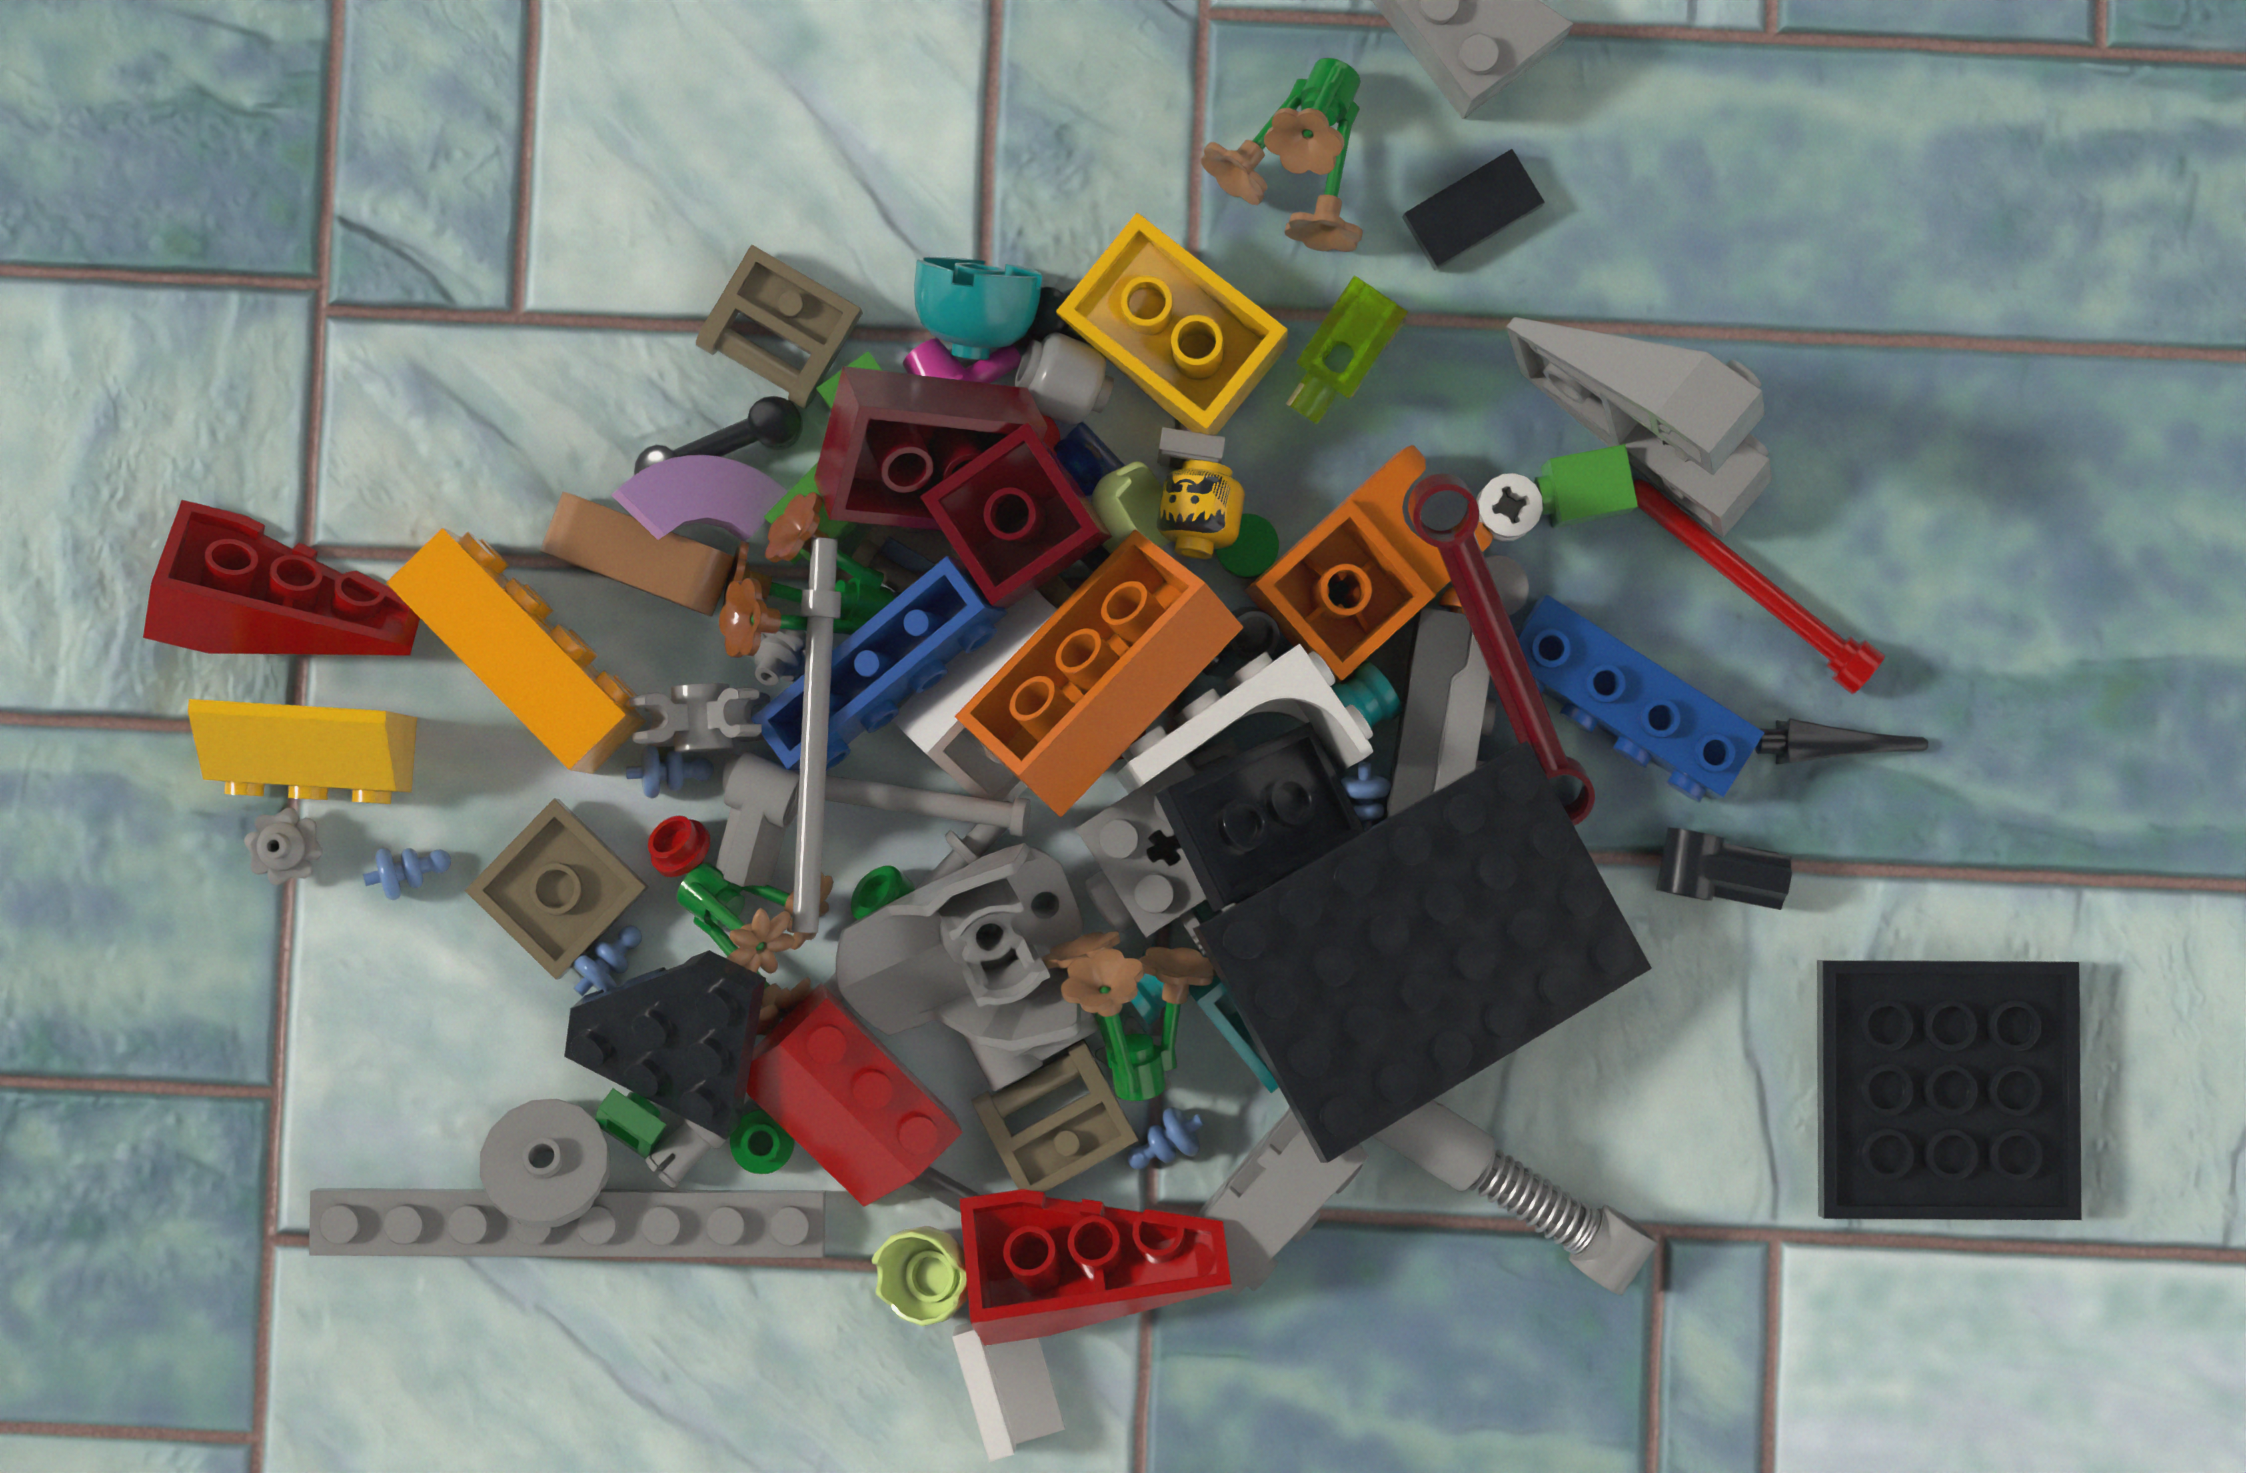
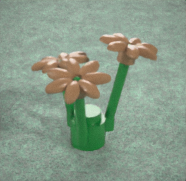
M708 862L701 863L691 870L678 889L677 901L695 916L693 923L713 939L727 956V959L761 975L758 971L759 967L769 974L776 972L778 962L773 952H781L789 948L796 950L806 940L814 939L817 934L792 932L791 916H793L794 890L789 894L770 885L765 887L757 885L742 887L723 879V873ZM822 872L819 917L824 916L829 911V904L825 900L830 894L834 883L831 876L827 875L824 877ZM744 890L785 907L784 911L770 921L767 912L763 908H759L754 914L752 923L745 924L738 918L745 905V898L740 892ZM727 927L731 930L730 937L722 928ZM787 929L788 932L794 933V934H793V936H792L791 934H787V933H783V932ZM809 977L803 979L791 991L787 987L781 989L776 983L770 985L767 981L765 982L761 1005L763 1008L760 1011L756 1036L759 1034L767 1036L780 1023L781 1018L784 1019L813 991L810 987L811 980Z

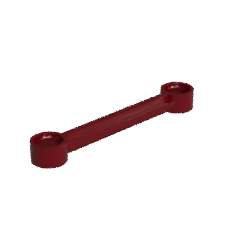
M1443 473L1428 476L1415 486L1410 495L1408 511L1412 523L1422 540L1437 547L1518 743L1528 741L1548 780L1558 775H1571L1582 781L1578 797L1571 804L1564 807L1575 826L1590 814L1595 802V791L1583 766L1575 759L1565 755L1474 532L1479 522L1478 504L1468 485L1460 478ZM1446 490L1455 491L1467 499L1466 513L1456 526L1439 531L1429 528L1422 522V507L1425 501L1433 494Z

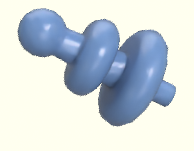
M647 745L642 749L641 766L626 767L627 779H642L643 792L646 797L651 799L659 795L660 781L667 780L668 787L673 791H678L683 787L684 778L693 777L698 781H705L714 773L713 764L707 758L701 757L693 762H683L681 753L675 752V750L668 752L666 762H660L658 750L652 745Z
M1360 762L1358 763V775L1344 777L1340 782L1347 796L1355 799L1350 802L1366 831L1372 827V820H1377L1384 815L1385 809L1383 804L1374 799L1389 794L1391 784L1384 777L1371 775V763Z
M381 848L375 855L378 870L363 874L366 886L382 883L386 897L389 900H397L401 895L400 881L407 880L410 887L418 888L423 884L424 873L430 871L443 873L447 871L451 865V857L446 851L439 849L432 851L429 856L418 858L414 849L407 848L402 851L401 861L394 862L391 851Z
M629 925L620 930L618 939L612 945L606 941L597 942L594 946V952L598 958L595 961L581 954L574 961L573 966L583 979L573 989L583 997L592 986L597 990L603 989L604 992L617 988L615 981L608 974L612 970L619 974L627 971L629 964L624 955L629 949H634L642 941L641 931L637 927Z
M1175 1107L1167 1108L1163 1113V1122L1166 1130L1159 1125L1150 1126L1147 1129L1148 1143L1144 1146L1137 1145L1128 1151L1127 1161L1129 1165L1134 1169L1140 1170L1146 1168L1149 1165L1150 1159L1156 1156L1165 1163L1172 1162L1176 1157L1175 1146L1187 1156L1197 1154L1200 1144L1195 1130L1205 1125L1202 1117L1197 1114L1188 1120L1179 1109Z

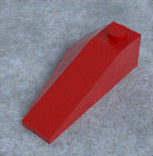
M181 500L151 582L143 638L208 654L411 655L420 617L390 587L358 571L342 574L316 561L318 551L300 542L292 549L264 535L265 525L246 515Z
M1027 1189L959 1199L970 1321L984 1346L1051 1336L1233 1288L1223 1221L1145 1209L1143 1212L1108 1207L1101 1201L1082 1199L1081 1202L1046 1197L1044 1192Z

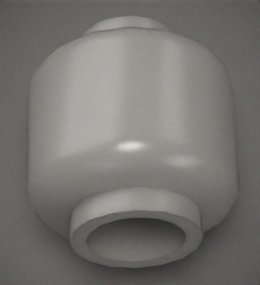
M1053 332L1048 334L1041 342L1036 340L1030 342L1019 364L1015 386L1028 388L1042 415L1075 426L1084 421L1091 411L1101 413L1104 410L1113 389L1114 378L1105 375L1107 369L1106 357L1089 344L1061 333Z

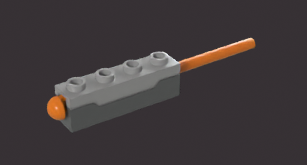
M1454 586L1442 595L1439 606L1450 608V612L1422 608L1415 614L1401 702L1403 711L1399 715L1389 779L1391 790L1387 794L1383 820L1485 763L1477 761L1480 735L1490 737L1496 712V699L1486 697L1490 673Z

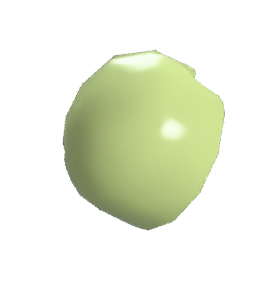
M1141 461L1133 462L1101 478L1092 493L1091 505L1112 535V538L1102 544L1110 554L1135 529L1162 550L1163 546L1172 542L1165 538L1157 529V518L1163 488L1153 471Z
M931 1226L905 1229L890 1236L874 1253L872 1263L877 1266L878 1274L876 1294L886 1304L890 1305L892 1310L901 1319L920 1326L944 1322L952 1318L966 1302L968 1289L964 1249L952 1234Z

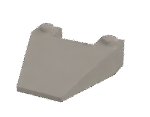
M1514 317L1506 326L1520 372L1525 378L1606 446L1612 447L1626 444L1631 467L1674 503L1724 538L1772 481L1770 459L1767 458L1769 452L1757 438L1750 434L1751 430L1765 415L1763 393L1759 389L1761 382L1748 368L1739 362L1729 360L1725 365L1708 352Z

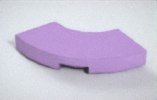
M687 455L670 458L643 469L623 483L611 496L657 540L676 527L704 523L722 527L742 541H745L752 537L766 521L764 516L788 491L765 473L736 460L719 456Z

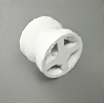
M1515 473L1502 474L1490 480L1476 497L1479 507V522H1482L1493 534V540L1499 542L1514 541L1524 536L1539 521L1543 510L1542 496L1537 486L1527 477ZM1505 491H1507L1509 497L1514 498L1517 502H1515L1511 498H1507Z

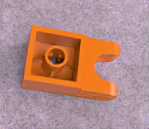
M1415 445L1407 446L1396 453L1244 590L1260 609L1264 610L1276 621L1279 631L1293 647L1301 644L1307 654L1315 651L1321 656L1330 668L1335 678V683L1345 679L1451 581L1438 548L1418 537L1410 530L1404 520L1402 506L1405 494L1413 482L1426 469L1425 457ZM1478 522L1474 533L1483 552L1491 544L1493 534L1482 522ZM1329 580L1332 585L1340 581L1347 584L1349 590L1343 596L1348 604L1346 609L1341 603L1334 605L1329 599L1330 589L1327 586Z

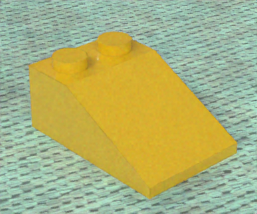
M1136 212L1056 310L1059 317L1095 349L1101 352L1107 360L1161 408L1192 432L1216 436L1288 347V329L1138 212Z

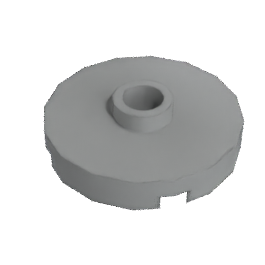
M560 1099L531 1100L509 1110L490 1129L480 1151V1178L490 1201L508 1218L517 1220L519 1224L531 1228L560 1227L583 1216L595 1204L593 1200L600 1194L602 1187L603 1189L605 1188L610 1177V1148L598 1122L580 1106ZM546 1151L554 1153V1159L549 1166L545 1168L533 1167V1161L539 1153Z

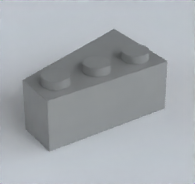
M1371 0L1462 119L1466 118L1563 45L1573 26L1572 22L1539 0Z
M1289 1107L1194 1217L1219 1220L1224 1223L1233 1287L1227 1290L1235 1297L1246 1286L1252 1291L1258 1289L1278 1264V1261L1273 1257L1290 1239L1295 1243L1298 1242L1315 1224L1321 1214L1318 1210L1335 1192L1337 1194L1342 1192L1356 1177L1363 1166L1362 1163L1369 1157L1360 1144L1328 1163H1320Z

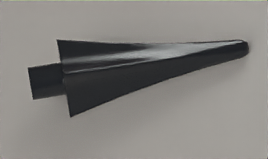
M1789 718L1787 722L1776 720V729L1759 728L1765 733L1755 747V751L1757 754H1777L1775 763L1778 765L1865 753L1922 752L1928 748V740L1917 736L1886 735L1849 730Z

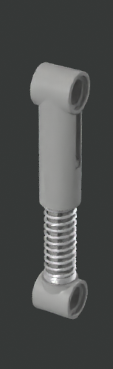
M1435 1100L1428 1102L1372 1136L1456 1190L1463 1192L1468 1188L1470 1191L1478 1189L1480 1197L1488 1194V1201L1490 1203L1497 1201L1499 1209L1507 1206V1214L1516 1213L1517 1220L1519 1221L1526 1218V1226L1530 1227L1535 1224L1536 1232L1544 1231L1545 1238L1554 1236V1243H1561L1564 1250L1570 1252L1569 1261L1575 1267L1617 1295L1625 1293L1658 1244V1240L1616 1209L1608 1205H1604L1602 1209L1599 1208L1597 1210L1593 1207L1589 1208L1587 1203H1580L1579 1198L1571 1197L1568 1191H1561L1560 1186H1552L1550 1180H1543L1541 1174H1533L1532 1168H1524L1520 1161L1514 1162L1513 1156H1505L1501 1149L1495 1150L1493 1136Z

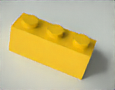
M189 699L188 715L203 780L225 782L224 794L264 796L265 784L289 785L288 798L328 800V788L353 789L352 802L391 804L392 792L412 793L417 717L381 710Z

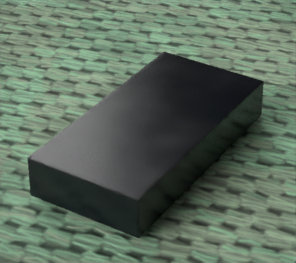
M1510 149L1406 211L1402 218L1435 271L1538 210L1545 201L1513 149Z

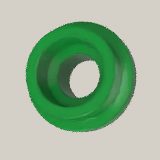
M764 1109L751 1111L741 1118L740 1126L730 1136V1149L735 1161L743 1169L754 1174H769L782 1168L792 1156L795 1146V1140ZM761 1130L771 1135L773 1148L769 1153L759 1154L752 1149L750 1139L755 1131Z

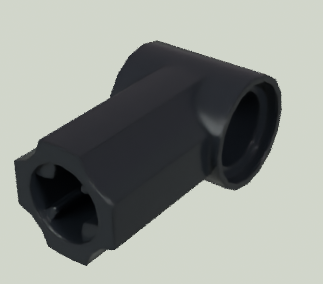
M1668 827L1656 890L1712 901L1713 897L1781 910L1784 900L1789 893L1792 877V857L1753 847L1724 843L1723 837Z

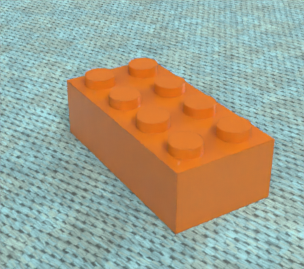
M1135 529L954 717L1061 818L1244 627L1202 579Z

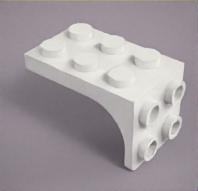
M1298 644L1274 662L1268 653L1264 652L1245 665L1234 676L1225 681L1231 691L1222 698L1219 697L1213 688L1193 701L1174 717L1179 728L1169 735L1159 725L1134 742L1122 753L1127 764L1115 776L1129 794L1173 766L1231 724L1244 717L1259 713L1285 715L1296 719L1302 724L1311 722L1319 740L1342 770L1362 761L1373 753V748L1368 741L1373 736V733L1359 710L1351 704L1345 708L1330 687L1335 683V678L1321 656L1315 651L1307 654L1301 644Z

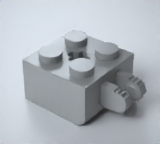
M1188 756L1075 829L1145 938L1179 917L1199 950L1208 957L1193 931V928L1204 922L1194 906L1207 898L1182 848L1180 847L1176 850L1181 856V859L1177 862H1172L1168 856L1159 858L1153 849V846L1158 843L1154 838L1158 830H1161L1167 837L1175 834L1155 794L1200 772L1191 756ZM1236 901V902H1234V903H1232V904H1230V905H1228V906L1222 908L1221 910H1222V911H1225L1226 909L1232 907L1233 905H1235V904H1237V903H1239V902Z

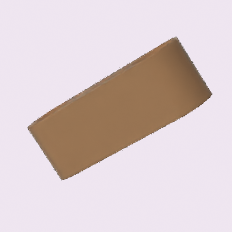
M562 492L540 548V552L710 617L714 614L735 557L723 551L673 532H669L657 540L634 517L567 492Z

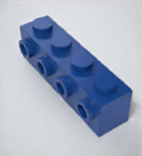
M946 556L832 650L826 771L838 765L850 754L851 749L848 744L866 730L868 733H873L891 722L899 713L896 705L912 691L915 690L916 693H922L941 681L948 673L945 664L963 650L966 653H971L979 649L997 633L994 624L1008 614V612L1004 608L990 604L962 560ZM805 674L751 717L754 724H761V734L787 770H800Z
M1545 594L1536 601L1516 633L1540 694L1543 692L1564 705L1559 712L1564 719L1588 733H1592L1596 726L1617 739L1613 746L1616 752L1644 768L1647 767L1650 761L1671 773L1667 783L1694 801L1700 802L1704 795L1710 799L1724 798L1765 733L1548 594Z

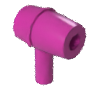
M934 338L914 348L905 357L902 364L908 374L992 383L1019 367L1021 356L1012 344L992 352L989 355V359L979 360L964 368L938 338Z

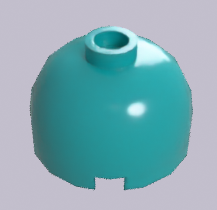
M924 257L923 261L918 259L916 263L914 281L915 308L921 324L932 336L952 343V355L968 359H989L990 348L1011 346L1024 337L1034 322L1040 301L1043 274L1036 270L1005 264V269L984 265V260Z

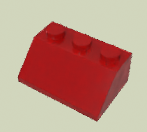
M822 983L754 1047L746 1093L863 1207L916 1179L963 1133L954 1113Z

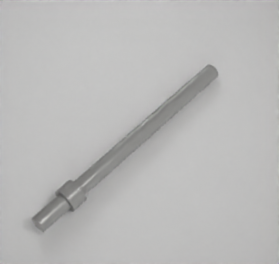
M811 538L809 590H802L801 617L807 618L792 932L818 933L833 622L834 619H840L842 593L835 591L838 540L831 538Z

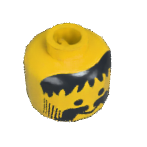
M1189 460L1183 463L1182 469L1167 475L1163 483L1157 529L1165 538L1176 543L1174 551L1177 554L1190 558L1209 559L1212 558L1213 549L1231 546L1236 541L1239 535L1245 490L1237 480L1232 478L1233 471L1231 468L1210 461Z

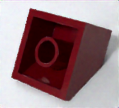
M1029 422L920 496L990 604L1004 609L1010 608L1112 538V535L1077 482Z

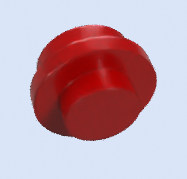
M680 815L667 818L653 830L648 840V851L651 854L652 865L665 877H678L689 873L704 861L710 847L711 838L709 831L697 820L688 819Z

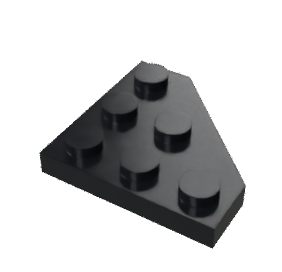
M709 950L692 956L684 964L667 970L665 967L629 979L622 986L606 992L601 989L587 994L570 1008L564 1057L727 1139L741 1123L766 978Z

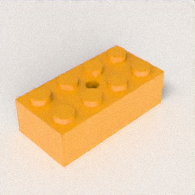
M442 528L386 584L568 770L593 774L632 736V733L636 732L646 722L635 707H630L629 699L637 696V694L616 674L612 677L605 670L600 674L590 664L598 657L596 652L572 629L567 631L560 624L554 627L546 619L554 610L528 584L523 586L515 578L509 581L502 574L509 567V564L484 539L479 541L469 531L460 537Z

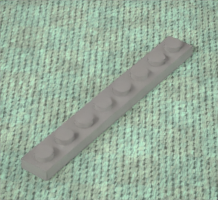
M316 1188L310 1191L309 1256L823 1258L825 1255L826 1190L601 1189L600 1194L593 1200L595 1204L583 1216L560 1227L531 1228L519 1224L517 1220L508 1218L490 1201L485 1189Z

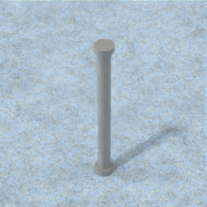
M730 754L726 760L723 773L724 791L733 768L741 755ZM826 775V801L1010 828V835L1025 837L1028 829L1031 801L1027 798L1016 797L1014 803Z

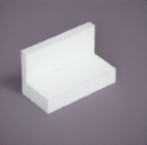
M971 1322L955 1326L952 1338L989 1462L1014 1455L1016 1444L1065 1430L1039 1338L984 1346L972 1327Z

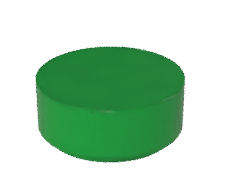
M1244 513L1241 517L1239 535L1236 541L1231 546L1215 549L1216 557L1222 568L1229 574L1243 579L1255 578L1274 564L1279 551V539L1275 528L1265 518L1256 514Z
M888 865L876 868L866 874L857 884L851 898V912L859 920L875 910L915 890L914 884L894 866Z

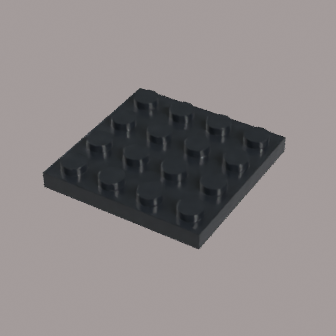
M1817 960L1818 1216L1823 1219L2082 1220L2079 962Z

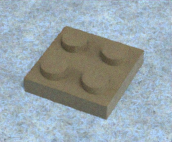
M554 798L464 891L551 976L558 980L573 967L574 961L581 954H585L645 893L649 886L560 799Z

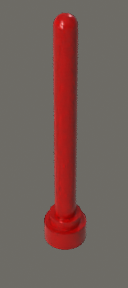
M1641 479L1633 481L1639 509L1829 660L1826 666L1834 672L1832 679L1850 694H1855L1878 669L1885 655L1864 639L1859 643L1851 636L1847 640L1843 639L1652 485Z

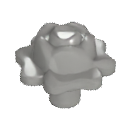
M779 629L776 634L761 633L759 650L754 656H751L755 658V666L757 667L755 676L757 680L764 685L775 686L780 678L790 682L794 680L795 676L801 677L805 674L806 633L802 630Z
M285 808L276 815H259L255 821L258 832H250L244 839L246 847L251 852L252 860L250 867L252 872L257 875L268 873V879L273 885H281L290 878L305 879L310 877L312 865L309 861L318 860L323 855V849L316 840V822L310 818L300 820L298 811L294 808Z

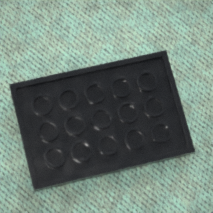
M1528 741L1515 745L1193 928L1320 1163L1332 1161L1652 969Z

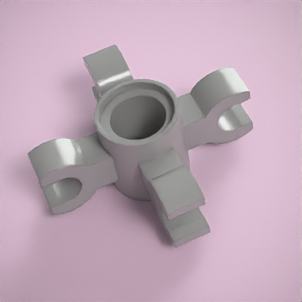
M728 683L688 684L671 687V699L661 693L637 695L629 699L630 707H645V712H650L652 716V725L648 731L632 733V741L638 744H647L654 747H674L675 752H701L733 749V738L742 742L766 740L761 734V724H753L751 711L755 705L770 703V696L759 692L756 688H729Z

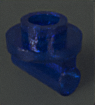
M1083 421L1053 448L1057 453L1056 457L1077 482L1085 496L1092 495L1101 478L1126 466Z

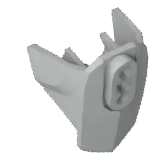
M1026 843L1007 847L983 856L966 867L918 888L844 927L836 953L835 973L838 990L860 1017L888 1036L931 1021H939L967 1036L979 1046L1011 1052L1063 1041L1077 1036L1081 1031V1004L1067 1002L1061 992L1062 983L1069 978L1068 968H1047L1041 959L1045 955L1050 954L1049 950L1054 946L1067 941H1074L1081 937L1084 921L1061 863L1046 852L1034 846L1029 847ZM1045 891L1052 892V900L1047 907L1037 909L1031 906L1032 900L1037 894ZM993 923L992 928L986 933H977L984 924Z

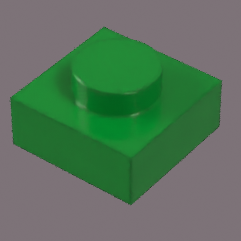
M612 1088L598 1107L595 1117L603 1131L644 1159L658 1145L666 1127V1124L658 1119L661 1115L660 1111L649 1100L634 1092H629L627 1096H624L614 1088Z

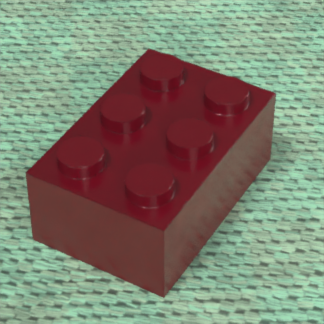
M843 366L814 481L823 499L829 520L942 531L920 496L1025 423L1029 422L1043 440L1047 425L1028 388Z

